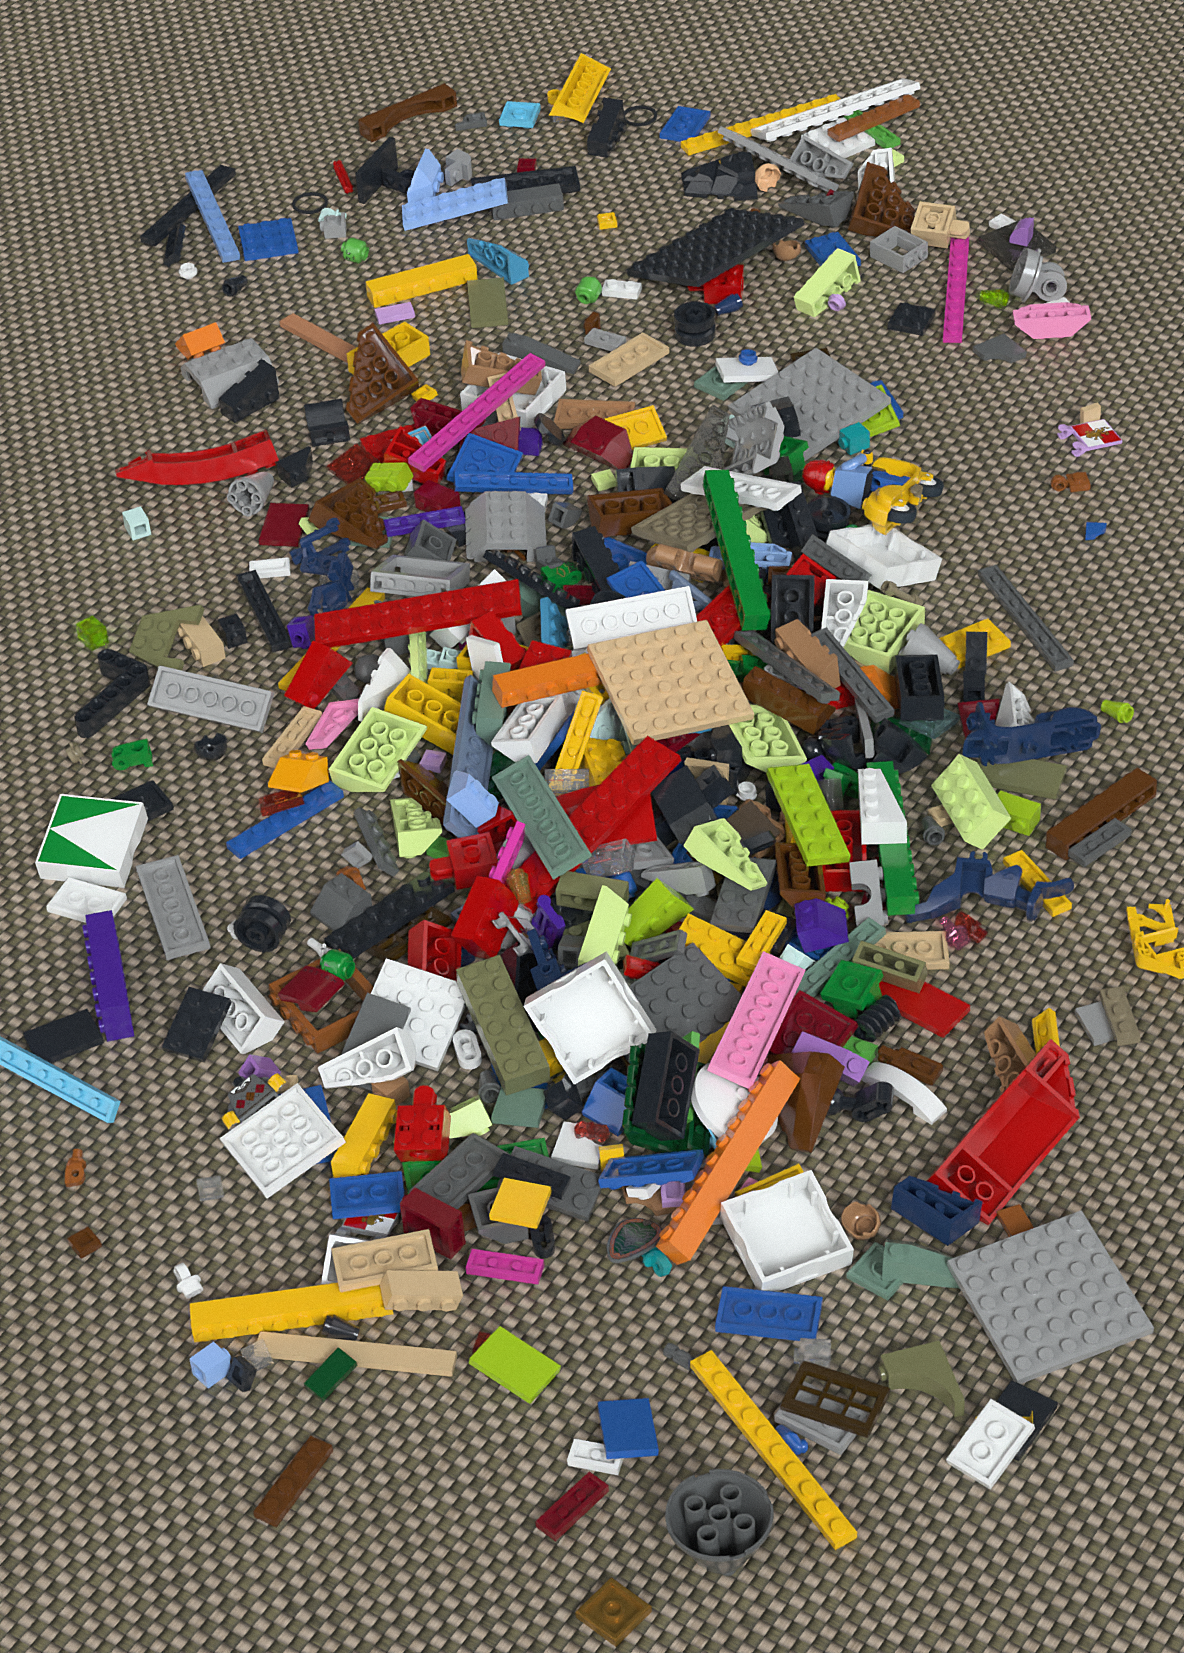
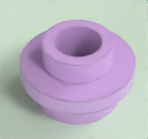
M831 294L829 296L828 306L832 310L840 311L844 309L846 303L841 295Z

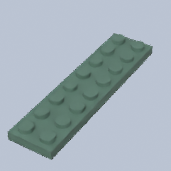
M527 755L492 777L516 819L526 824L525 834L553 880L592 857L589 849L530 755Z

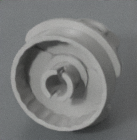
M1025 248L1020 254L1012 273L1009 294L1022 298V302H1026L1032 292L1037 293L1042 300L1056 301L1065 294L1067 289V282L1061 266L1054 262L1042 263L1043 256H1040L1041 249L1039 248L1036 250Z

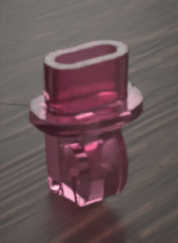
M947 916L939 921L947 933L946 942L949 946L960 950L971 941L965 927L955 926Z

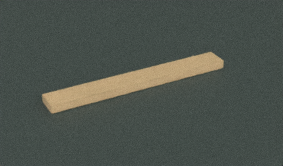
M261 1331L254 1350L255 1357L323 1364L339 1347L357 1362V1367L450 1377L453 1376L457 1360V1351Z

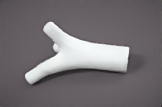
M310 938L307 942V945L314 949L320 958L331 950L326 947V944H321L314 938Z

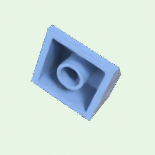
M458 770L453 773L446 800L476 828L495 817L499 804L496 797L490 794L470 774Z

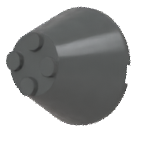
M712 1469L707 1474L688 1477L674 1489L666 1505L665 1519L672 1540L696 1561L699 1566L712 1573L731 1576L769 1536L773 1526L774 1511L767 1491L754 1478L734 1470Z

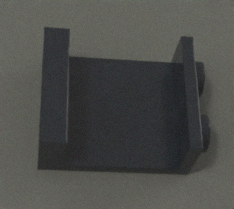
M342 399L304 405L312 447L350 441L349 426L345 419Z

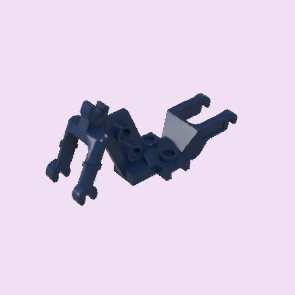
M335 517L329 519L326 526L318 530L315 529L314 532L300 539L301 547L289 552L295 565L301 563L300 571L302 573L327 575L329 580L332 581L313 588L307 608L310 615L313 616L318 614L317 610L321 609L322 606L323 612L341 610L345 608L348 602L352 601L349 591L354 590L351 582L354 566L346 553L350 550L348 547L351 545L350 540L343 538L319 552H316L312 542L321 539V537L339 530L337 525L340 522ZM338 551H341V552H342V553H338V556H331V555L337 553Z

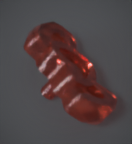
M580 1121L574 1127V1134L577 1139L586 1137L589 1140L597 1139L600 1143H603L610 1136L607 1125Z

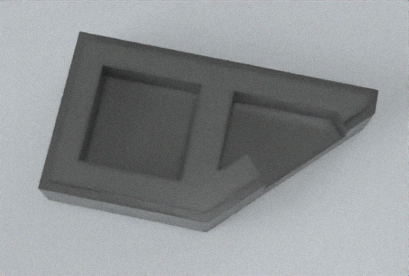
M485 113L467 114L462 122L455 124V130L486 127Z

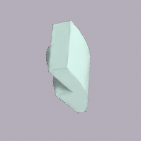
M444 647L442 652L426 648L427 669H432V667L458 669L457 656L461 651Z

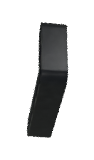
M104 649L98 653L97 658L101 674L114 681L75 714L74 719L78 736L81 738L94 736L150 686L148 668L144 663L112 649Z

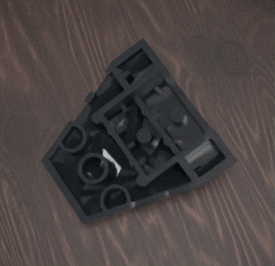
M751 152L734 153L681 173L684 195L687 197L707 198L709 194L718 195V199H724V196H734L735 201L758 199Z

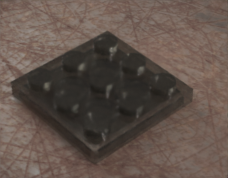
M1020 220L979 236V243L1010 271L1014 270L1017 260L1025 248L1032 250L1041 249L1040 256L1044 258L1056 253V246L1034 227L1033 237L1028 246L1009 243L1010 236Z

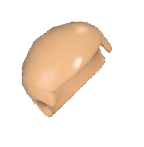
M768 163L756 169L755 182L759 190L767 192L769 187H776L777 181L781 176L778 166Z

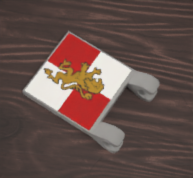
M501 912L499 914L500 918L493 920L492 923L497 929L507 926L517 938L520 945L513 948L518 956L526 953L534 954L527 935L528 931L534 929L528 919L507 917L504 912Z
M401 1212L345 1218L342 1226L337 1229L336 1234L350 1236V1233L353 1232L373 1236V1240L389 1237Z

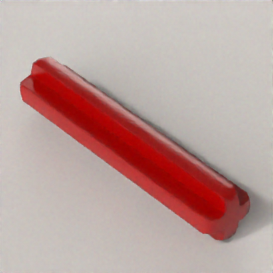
M334 161L333 168L344 192L347 194L349 192L352 193L354 191L353 184L342 161Z

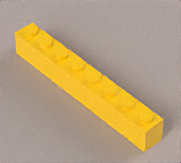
M338 1283L190 1303L191 1329L194 1342H207L251 1334L256 1335L260 1331H283L322 1325L327 1315L333 1316L334 1314L346 1321L393 1315V1310H385L380 1285L340 1292Z

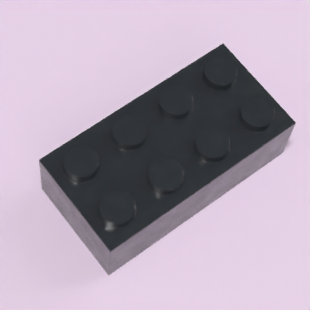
M772 575L771 643L776 646L774 641L776 639L775 629L796 619L808 628L811 634L814 633L815 575Z
M938 654L895 655L894 678L900 720L908 722L916 720L932 722L944 720L945 696Z
M672 1031L648 1033L632 1120L633 1125L646 1130L645 1132L660 1141L684 1139L700 1051L699 1048Z

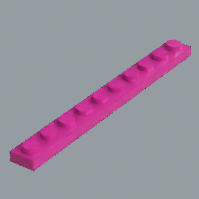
M970 235L966 239L951 238L943 343H962Z
M529 353L408 458V464L425 472L545 367V360Z

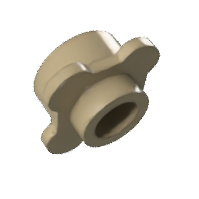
M69 742L71 747L65 750L72 763L80 762L81 765L84 764L81 759L84 754L78 745L74 747L72 742Z

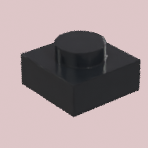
M237 1356L233 1358L227 1379L240 1391H250L257 1369L243 1356Z

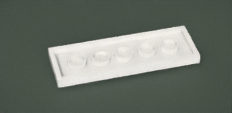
M704 466L680 484L681 490L705 496L702 486L705 470L722 469ZM729 471L731 478H734V490L738 492L739 504H748L777 511L801 493V485Z
M689 586L566 609L565 611L574 651L585 650L588 644L697 622Z

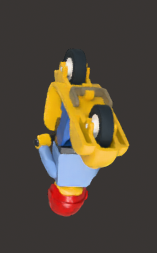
M869 449L862 450L861 454L842 463L837 469L829 460L827 462L823 459L810 461L805 465L802 474L804 483L813 489L815 493L820 495L829 493L832 487L831 496L843 499L849 507L853 506L865 510L864 515L872 521L873 528L883 535H887L896 525L914 522L922 499L940 496L944 487V483L940 479L933 477L934 475L931 473L922 472L921 467L915 464L886 457H879L873 462V452Z

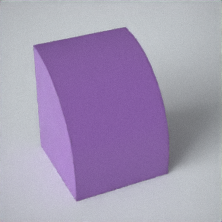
M1034 218L1020 220L1010 236L1009 243L1028 246L1033 237Z
M249 1054L238 1073L245 1079L252 1074L259 1078H270L276 1073L280 1075L281 1071L271 1058Z

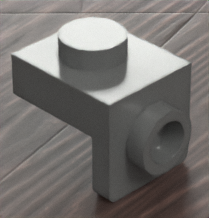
M554 545L535 548L536 567L539 570L545 566L553 569L564 563L556 557Z

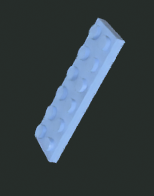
M505 178L493 179L490 182L478 183L468 188H460L453 192L426 197L423 200L408 202L402 205L404 230L507 204L508 197Z

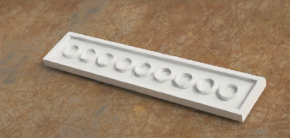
M902 78L753 128L751 133L752 136L760 140L764 139L767 142L775 141L778 136L792 135L793 131H804L808 129V126H819L823 124V121H834L838 119V116H849L854 114L853 111L867 110L871 105H882L884 101L896 100L901 95H912L915 93L914 91L920 89L919 82Z

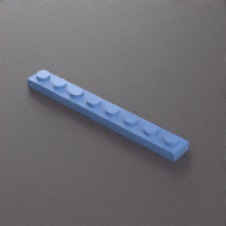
M195 170L185 173V179L222 262L240 260V253L203 171Z

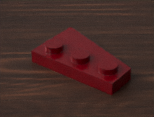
M521 416L475 428L469 433L519 451ZM466 435L463 439L460 440V449H461V447H462V445H463V443H464V441H465L467 435Z

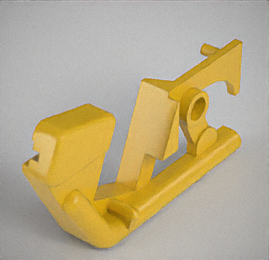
M1166 899L1165 904H1148V908L1157 911L1163 917L1165 923H1160L1142 914H1137L1136 907H1127L1126 914L1137 967L1183 979L1184 948L1156 954L1148 944L1153 942L1154 947L1172 943L1177 938L1179 929L1175 927L1170 900ZM1145 926L1156 930V932L1144 935L1143 931L1140 932V927Z

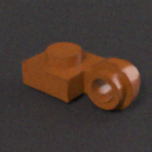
M1086 472L1066 474V478L1061 475H1055L1050 482L1052 489L1056 491H1063L1065 488H1069L1070 492L1090 490V481Z

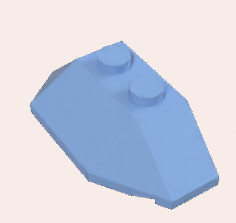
M429 149L424 150L412 178L410 188H408V202H416L426 197H434L436 192H439L440 183H443L444 173L441 172V165Z
M751 542L750 547L755 552V564H758L759 567H765V572H767L766 583H768L769 566H790L792 552L786 551L776 544ZM719 546L711 547L709 557L723 561Z

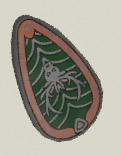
M629 1218L620 1221L612 1230L607 1242L606 1252L608 1259L613 1263L638 1259L641 1255L656 1247L660 1240L659 1234L663 1228L659 1224L643 1218Z

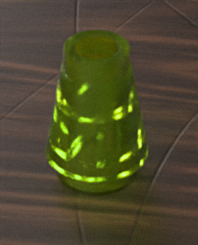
M1004 289L982 290L980 292V301L1001 308L1008 304L1009 294Z

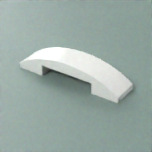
M874 1062L866 1069L861 1079L868 1085H873L877 1082L890 1083L894 1087V1095L913 1106V1114L931 1125L947 1112L945 1105L926 1086L894 1066Z

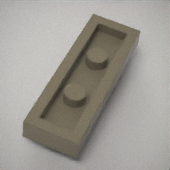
M1123 986L1100 989L1099 996L1116 1045L1140 1043L1141 1036Z

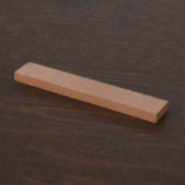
M294 313L279 321L280 327L348 363L346 353L357 348Z

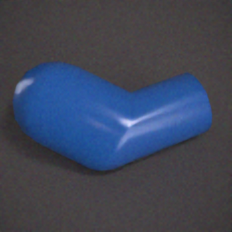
M778 1425L775 1428L795 1455L807 1452L808 1443L806 1440L799 1439L796 1433L784 1425Z

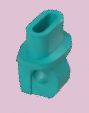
M657 1247L641 1255L643 1257V1264L646 1267H653L657 1276L662 1277L670 1274L672 1264L667 1256Z

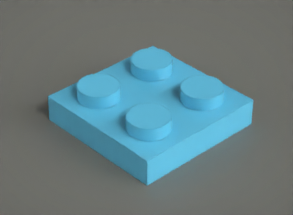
M507 101L500 116L499 125L523 127L526 129L533 128L541 110L540 103Z

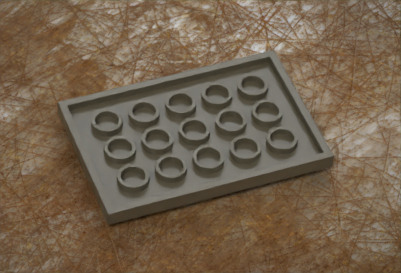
M689 494L631 527L632 534L657 544L676 547L687 552H694L698 547L708 544L712 539L716 538L706 497L699 494ZM739 504V506H742L743 520L751 519L755 514L767 509L748 504Z

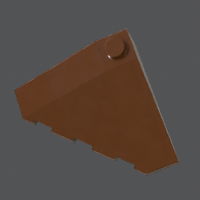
M867 162L848 230L866 236L878 237L896 226L911 234V227L915 217L914 213L916 211L909 201L904 202L900 194L902 191L895 181L892 183L886 176L888 172L885 167Z
M371 323L357 334V342L359 343L353 359V367L355 369L349 385V392H351L350 401L346 405V411L357 425L401 401L419 388L418 378L374 323Z
M359 478L315 502L308 520L320 529L326 526L327 521L335 517L340 522L337 525L339 530L330 534L348 538L351 541L375 549L388 542L387 535L382 533L385 529L383 518L378 517L381 511L379 502H374L373 498L376 495V491Z
M809 1051L768 1055V1061L765 1065L781 1060L800 1078L779 1113L778 1120L782 1130L787 1134L789 1139L787 1142L792 1150L812 1153L845 1066L828 1053Z

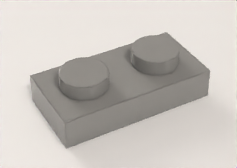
M593 328L584 337V341L587 345L611 352L625 344L626 337Z

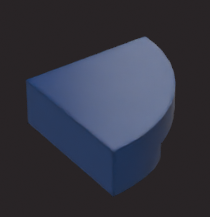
M1086 522L1085 540H1094L1096 536L1103 535L1106 532L1107 523Z

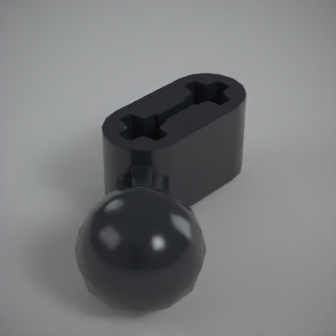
M855 716L829 719L819 729L820 731L821 729L842 728V734H851L853 744L860 740L859 719ZM809 737L802 742L801 748L807 758L806 762L820 755L826 757L818 737Z
M877 1082L857 1091L854 1094V1098L845 1097L836 1088L826 1115L832 1116L840 1113L841 1110L852 1111V1117L856 1121H871L892 1110L894 1087L888 1082Z

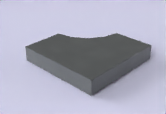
M1001 334L973 346V352L984 361L1000 359L1013 363L1025 358L1027 353L1006 334Z

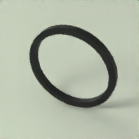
M633 106L624 111V122L631 126H646L657 119L656 110L649 106ZM636 109H646L654 113V117L651 120L643 123L630 122L625 118V115Z
M318 192L300 194L292 202L293 209L302 214L318 213L328 205L327 197ZM306 196H319L325 200L324 205L315 210H301L295 206L299 199Z

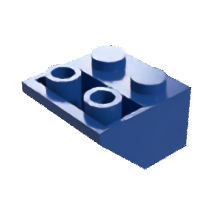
M610 1068L595 1082L582 1110L583 1116L616 1136H620L624 1132L622 1120L623 1110L626 1109L624 1101L626 1087H628L626 1084L627 1076Z

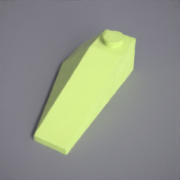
M724 818L697 825L693 828L683 846L697 861L751 891L767 885V881L757 864L750 861L748 857L750 852L747 848L742 847L739 833Z

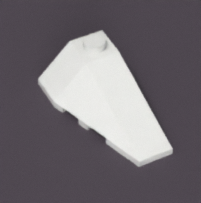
M826 579L821 629L827 627L843 648L867 601L868 581Z
M387 648L379 657L378 664L380 666L378 670H373L370 685L366 684L358 701V721H363L372 707L383 710L387 697L411 671L391 648Z
M396 1027L319 1066L318 1069L326 1089L392 1081L414 1070L417 1052L410 1032Z

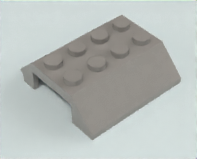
M250 338L221 350L210 352L205 356L194 358L184 363L180 369L182 376L187 381L191 380V375L200 385L203 400L211 409L220 406L219 397L234 383H240L246 377L244 374L248 370L251 372L259 365L257 362L261 358L270 365L272 363L269 356Z
M770 401L728 420V425L724 427L722 437L735 442L730 466L722 470L729 469L732 472L753 475L778 461L785 426L776 407L773 408Z
M485 491L465 509L466 557L468 559L474 558V562H487L483 558L486 550H526L527 562H536L535 548L546 546L545 507L525 491Z

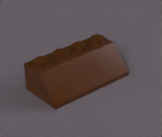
M663 488L587 495L591 527L595 526L598 533H602L604 538L632 534L631 527L672 504Z
M757 666L744 678L742 690L747 700L813 735L836 711V707L828 703L818 702L816 698L807 694L802 689Z
M403 759L398 760L402 792L422 805L424 812L429 811L432 818H438L441 827L454 837L455 835L443 826L448 795L447 785L443 781H439L431 770H427L421 764Z
M776 842L774 849L780 895L794 909L796 903L817 898L825 901L826 891L822 865L807 867L796 843Z

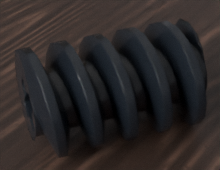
M886 994L854 1020L858 1024L854 1035L861 1040L875 1042L877 1037L882 1036L883 1032L888 1031L889 1027H892L895 1022L901 1019V1013L895 1000Z

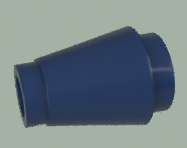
M737 293L734 295L730 294L714 305V310L719 316L739 311L743 304Z

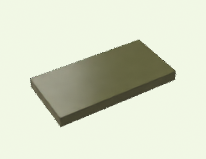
M504 277L467 281L471 328L508 325Z
M980 758L977 761L993 788L1055 800L1067 772V765L1035 759L994 765L988 762L987 766H983L980 763Z

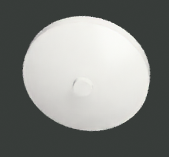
M708 1063L695 1075L691 1101L702 1123L720 1138L726 1133L728 1122L737 1115L739 1104L748 1097L750 1092L746 1087L707 1071L710 1064ZM778 1117L771 1126L762 1143L765 1142L775 1131L778 1122Z

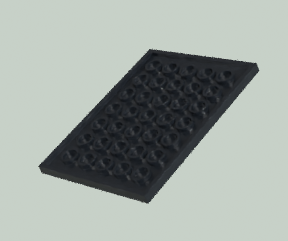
M729 208L722 215L714 216L708 223L700 224L699 228L686 232L682 238L674 239L671 244L660 247L659 251L646 255V258L641 261L634 262L631 267L626 269V272L630 277L700 287L804 226L803 218L795 216L774 215L769 212L759 213L758 211L751 212L746 209L736 210L735 208Z

